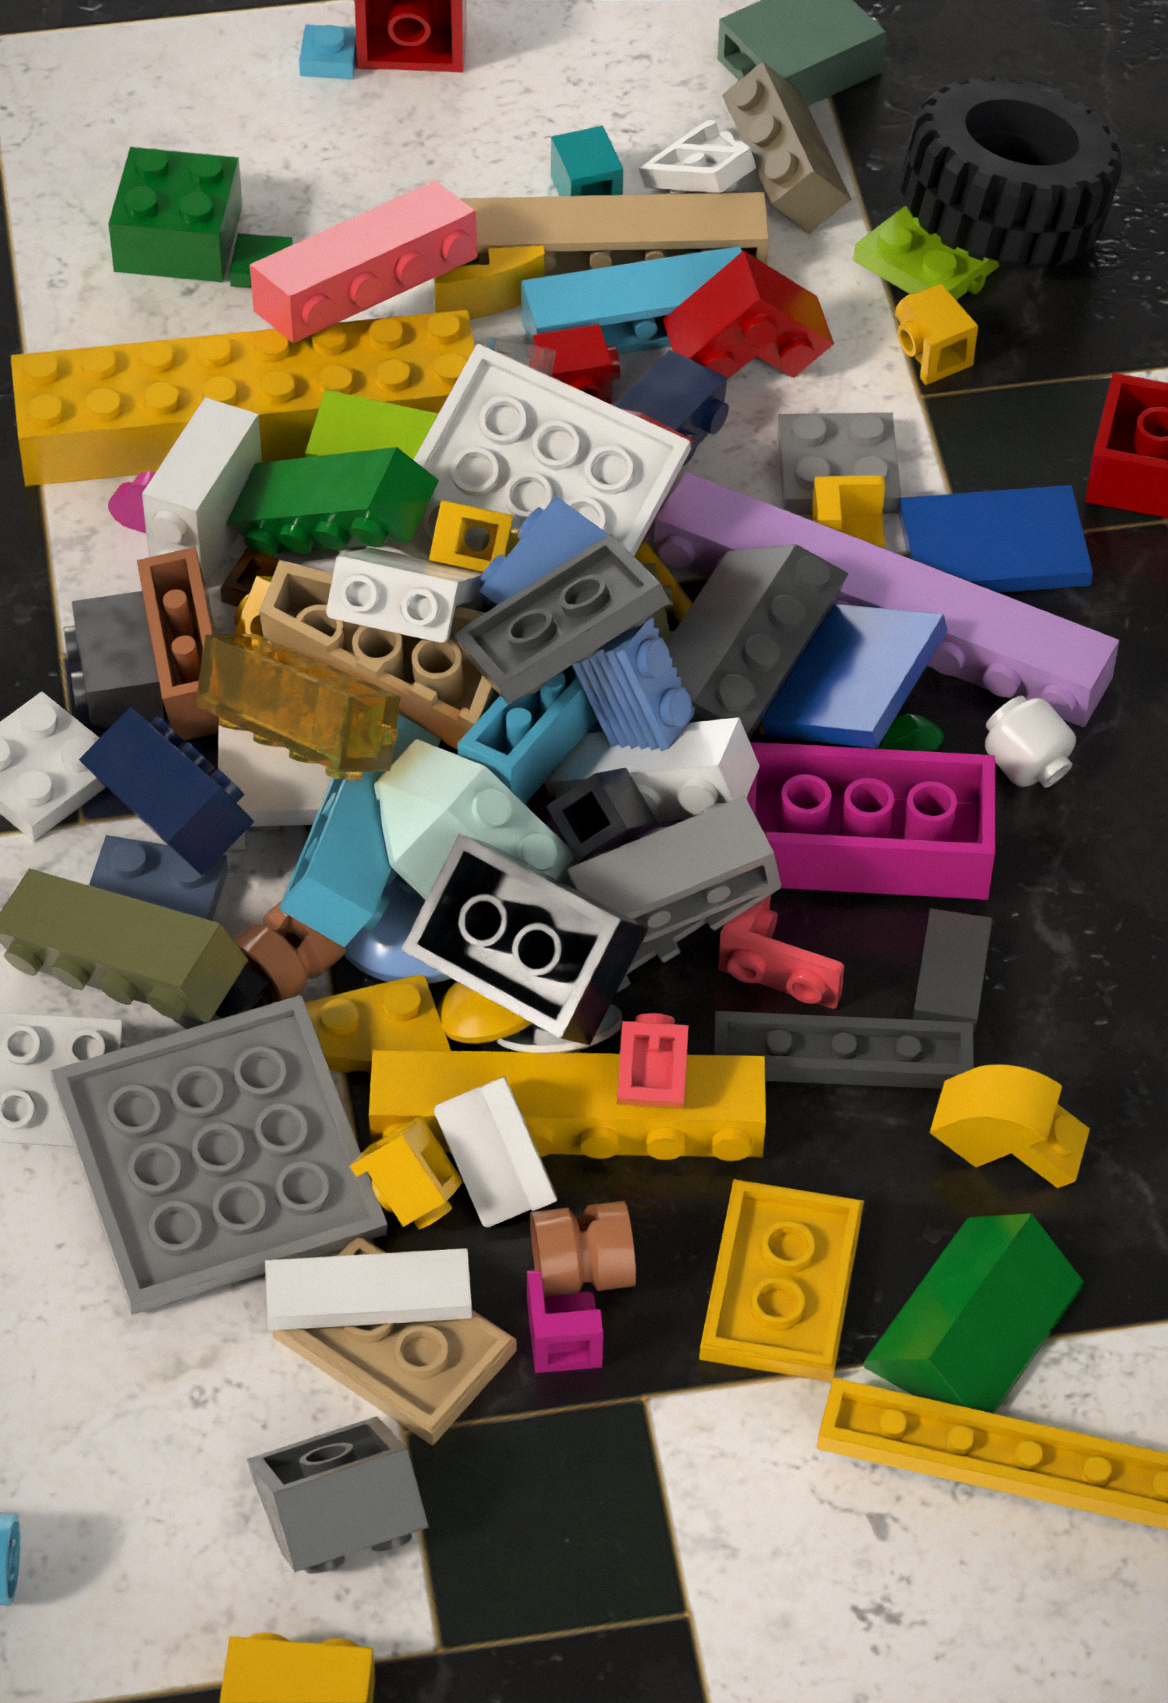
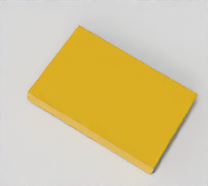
M734 1179L700 1345L699 1360L832 1382L835 1374L864 1201Z

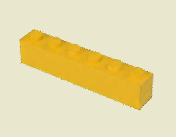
M372 1050L369 1105L370 1144L421 1115L443 1150L451 1153L434 1113L436 1105L506 1076L540 1157L549 1154H569L605 1159L614 1155H631L671 1160L680 1156L717 1157L725 1161H737L746 1157L763 1158L766 1126L765 1056L687 1055L683 1109L617 1104L620 1054Z

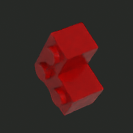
M744 250L663 319L673 352L728 377L727 380L756 356L794 378L834 345L818 296Z

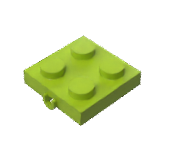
M904 206L855 244L853 261L909 294L919 293L941 283L955 300L959 299L967 291L977 294L982 289L986 276L1000 266L996 260L984 258L981 261L969 257V252L957 247L953 250L942 244L940 236L937 234L930 235L920 226L918 218L912 217L907 206Z

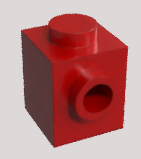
M600 324L533 334V369L612 404V380L620 379V361L615 345H606Z

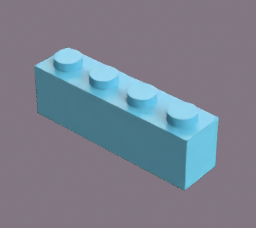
M736 246L522 280L521 321L532 356L533 334L600 324L606 345H615L618 355L671 346L663 319L742 252L741 247Z
M571 665L546 681L544 686L536 693L521 697L510 705L499 696L458 742L459 756L486 766L524 804L528 802L598 721L573 666Z
M379 701L375 703L349 734L279 907V910L344 948L362 928L370 932L378 924L389 903V898L382 895L384 887L389 886L398 874L389 864L381 823L380 801L376 799L374 784L414 740L418 739L436 747L439 746L441 738Z

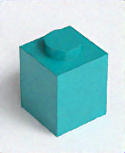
M603 125L551 136V178L559 196L623 195V167Z

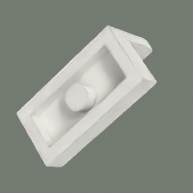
M506 1076L436 1105L434 1113L483 1226L491 1227L532 1209L533 1212L557 1201L556 1192Z

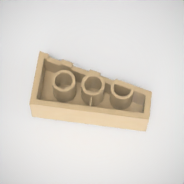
M279 560L259 610L265 648L373 706L377 701L381 702L441 738V742L458 750V742L500 696L465 656L453 636V633L485 613L456 606L450 637L443 643L331 619L326 615L333 573Z

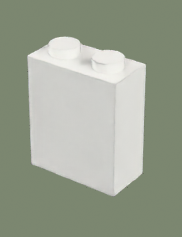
M205 397L142 493L149 557L196 547L206 586L240 534L226 522L255 463H262L259 415L257 413Z

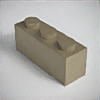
M762 61L722 95L743 143L751 148L757 167L755 168L772 206L811 233L852 200L798 88Z

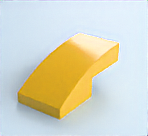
M544 245L488 248V264L459 266L435 277V313L468 309L469 319H475L520 306L521 281L545 277Z

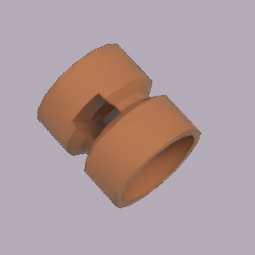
M282 901L265 914L263 925L253 924L234 939V942L248 959L245 965L270 980L272 1003L296 997L307 986V978H318L346 953L343 946L279 910Z
M625 1201L587 1205L582 1216L578 1217L569 1208L530 1213L535 1270H541L544 1298L578 1294L583 1283L590 1282L597 1291L634 1287L636 1285L633 1236Z

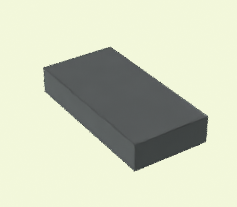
M930 908L913 1020L973 1022V1032H976L992 917Z

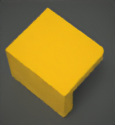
M880 475L814 477L812 521L885 549L882 516L885 495L884 477Z

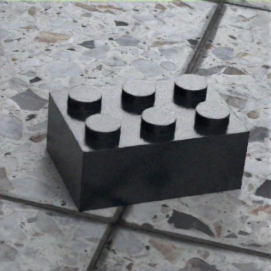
M459 833L401 951L561 1039L590 1045L649 928L503 850Z

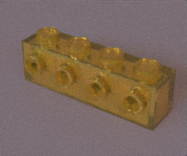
M205 634L196 707L219 717L218 724L220 726L233 730L250 731L254 733L253 741L256 743L289 749V758L305 763L321 764L326 767L325 774L336 779L357 781L363 779L364 772L390 771L393 748L398 735L397 721L401 696L257 634Z

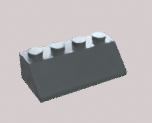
M797 544L727 551L666 643L670 658H673L672 667L677 668L676 677L681 678V687H686V691L691 697L692 706L695 707L694 716L689 723L740 718L750 742L762 723L763 716L833 608L849 573Z

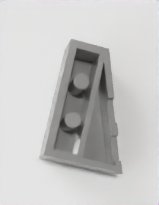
M745 795L727 803L711 805L700 814L672 826L653 829L642 838L609 852L595 853L586 858L582 863L567 869L574 889L649 928L626 974L657 954L665 963L681 952L676 942L708 922L715 931L782 888L774 851ZM625 975L617 993L631 984L627 975Z

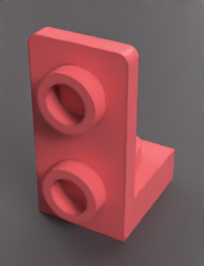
M771 895L724 925L720 933L718 970L729 973L745 983H758L791 994L795 999L804 1003H817L832 1009L837 1008L842 997L844 964L771 939L778 917L777 912L770 910Z
M654 1013L637 1015L635 1022L622 1021L617 1104L683 1109L689 1025H674L675 1019L673 1017Z

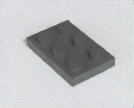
M609 534L453 633V636L465 656L504 701L510 705L521 697L536 693L544 686L546 681L574 663L589 659L598 651L599 647L621 633L644 624L651 618L654 612L669 604L670 601L661 583L612 534Z

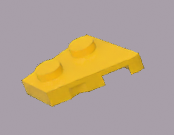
M414 975L304 1002L331 1071L349 1073L360 1070L371 1074L372 1050L451 1051L446 1034L441 1028L442 1023L425 975Z

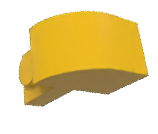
M985 1065L945 1080L929 1133L975 1168L1012 1153L1056 1188H1060L1076 1182L1090 1128L1058 1104L1062 1085L1053 1079L1022 1067Z

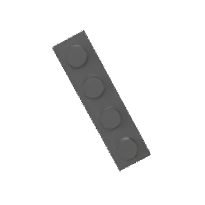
M715 1011L714 1055L765 1056V1081L942 1089L945 1080L974 1068L973 1022Z

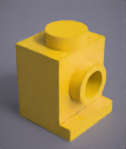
M941 283L919 293L909 294L898 303L895 309V316L901 322L897 330L898 339L905 353L911 357L914 356L921 364L920 379L925 385L973 366L978 325Z
M441 500L429 560L484 572L498 555L508 556L521 540L518 537L520 529L511 527L513 519L511 514ZM472 527H482L489 534V543L482 550H473L466 543V533Z
M421 1115L369 1145L349 1166L356 1177L368 1172L372 1178V1188L377 1200L384 1209L392 1213L394 1212L403 1227L414 1221L418 1229H423L443 1217L452 1209L448 1199L464 1182Z

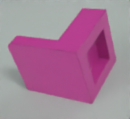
M541 1270L527 1271V1309L535 1373L602 1368L603 1327L601 1311L596 1309L594 1294L586 1291L579 1292L578 1294L544 1298Z

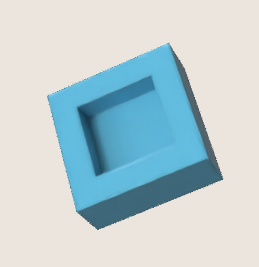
M305 24L299 57L300 76L353 79L357 57L355 27Z

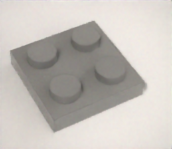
M893 412L778 414L777 432L784 510L796 515L812 514L814 477L880 475L885 480L883 513H898L901 489Z

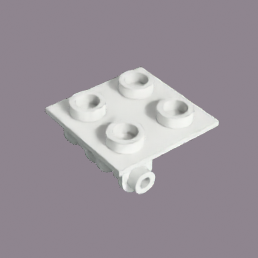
M0 1012V1143L74 1147L51 1081V1070L126 1048L125 1044H121L123 1020Z

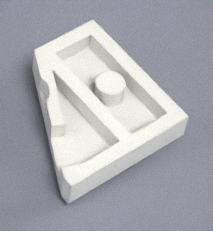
M706 120L638 169L645 188L669 189L670 193L679 194L687 191L729 193L738 187V181L757 167L749 146L742 141H736L735 136L728 131L720 134L717 123L713 120Z

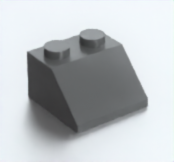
M377 1416L247 1459L252 1478L281 1554L294 1572L303 1569L305 1572L312 1574L326 1572L342 1565L346 1560L345 1555L369 1547L374 1551L394 1549L409 1542L412 1538L411 1533L429 1527L408 1449Z

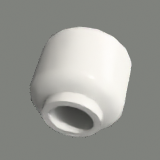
M1022 695L1017 696L999 708L987 721L986 728L989 730V733L986 737L985 749L989 755H995L996 764L1015 785L1026 787L1039 781L1044 788H1047L1059 781L1072 768L1073 764L1068 757L1076 744L1075 733L1044 699L1034 698L1026 700Z

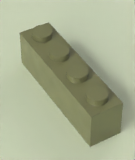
M30 868L0 912V943L6 949L4 958L19 971L32 976L37 975L39 971L48 973L76 990H83L86 985L100 989L110 998L125 1005H130L133 1000L150 1005L160 1014L174 1020H179L184 1015L209 1023L248 961L247 957L220 923Z

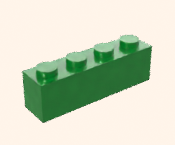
M398 447L255 463L226 523L244 536L243 542L248 548L271 557L279 553L299 552L308 554L314 550L334 549L343 551L348 547L371 546L379 548L383 544L411 542L439 480Z

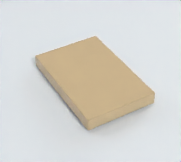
M358 1237L351 1241L338 1256L381 1254L386 1252L365 1238ZM473 1310L472 1319L273 1331L276 1340L432 1446L517 1351L516 1338Z

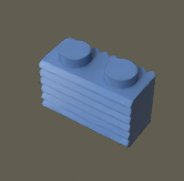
M650 618L647 622L636 628L626 630L599 647L598 651L589 659L572 665L611 748L616 745H620L621 748L629 745L631 749L640 746L641 750L650 747L651 751L660 748L662 752L671 747L694 716L695 707L692 706L691 697L686 691V687H681V678L676 677L677 668L672 667L673 658H670L668 647L663 641L664 638L658 637L659 628H654V618Z

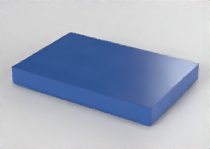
M1072 485L905 497L899 499L898 513L909 559L997 593L1091 586L1093 570Z
M834 604L763 716L762 724L766 736L877 748L946 635L948 629L944 614Z

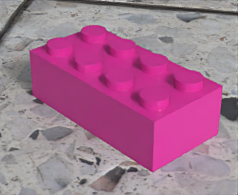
M750 742L760 767L746 799L774 851L782 888L988 900L995 858V755Z

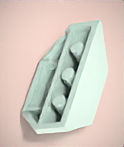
M416 739L374 784L376 799L380 801L381 823L389 864L425 900L459 833L489 843L572 887L567 869L580 863L576 860L571 849L486 766Z

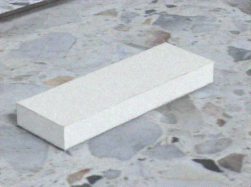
M467 1248L265 1260L268 1331L472 1319Z

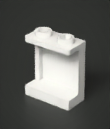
M371 547L337 555L326 615L331 619L443 643L450 637L456 606L476 611L481 610L482 600L479 590L482 588L480 579L484 572Z
M367 711L219 715L218 769L245 794L237 804L255 821L250 827L313 825L349 734L364 718ZM246 831L228 850H246Z

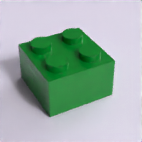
M130 147L108 223L114 272L223 283L242 209L239 157Z

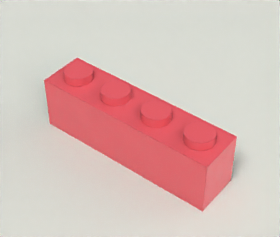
M433 181L250 264L253 310L292 343L298 342L478 258L476 211L438 182Z

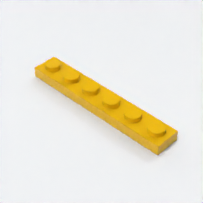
M833 1377L818 1435V1450L1168 1530V1453Z

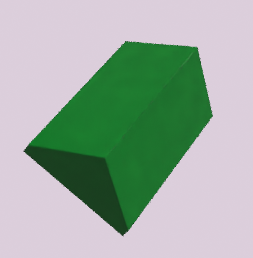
M1032 1213L968 1217L865 1359L864 1368L911 1395L995 1414L1082 1289L1083 1280Z

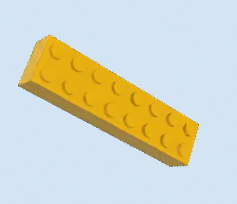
M468 309L338 322L295 343H292L276 329L11 355L18 440L25 487L133 476L146 471L156 473L205 397L259 415L262 462L306 458L305 452L325 390L439 414L475 348Z

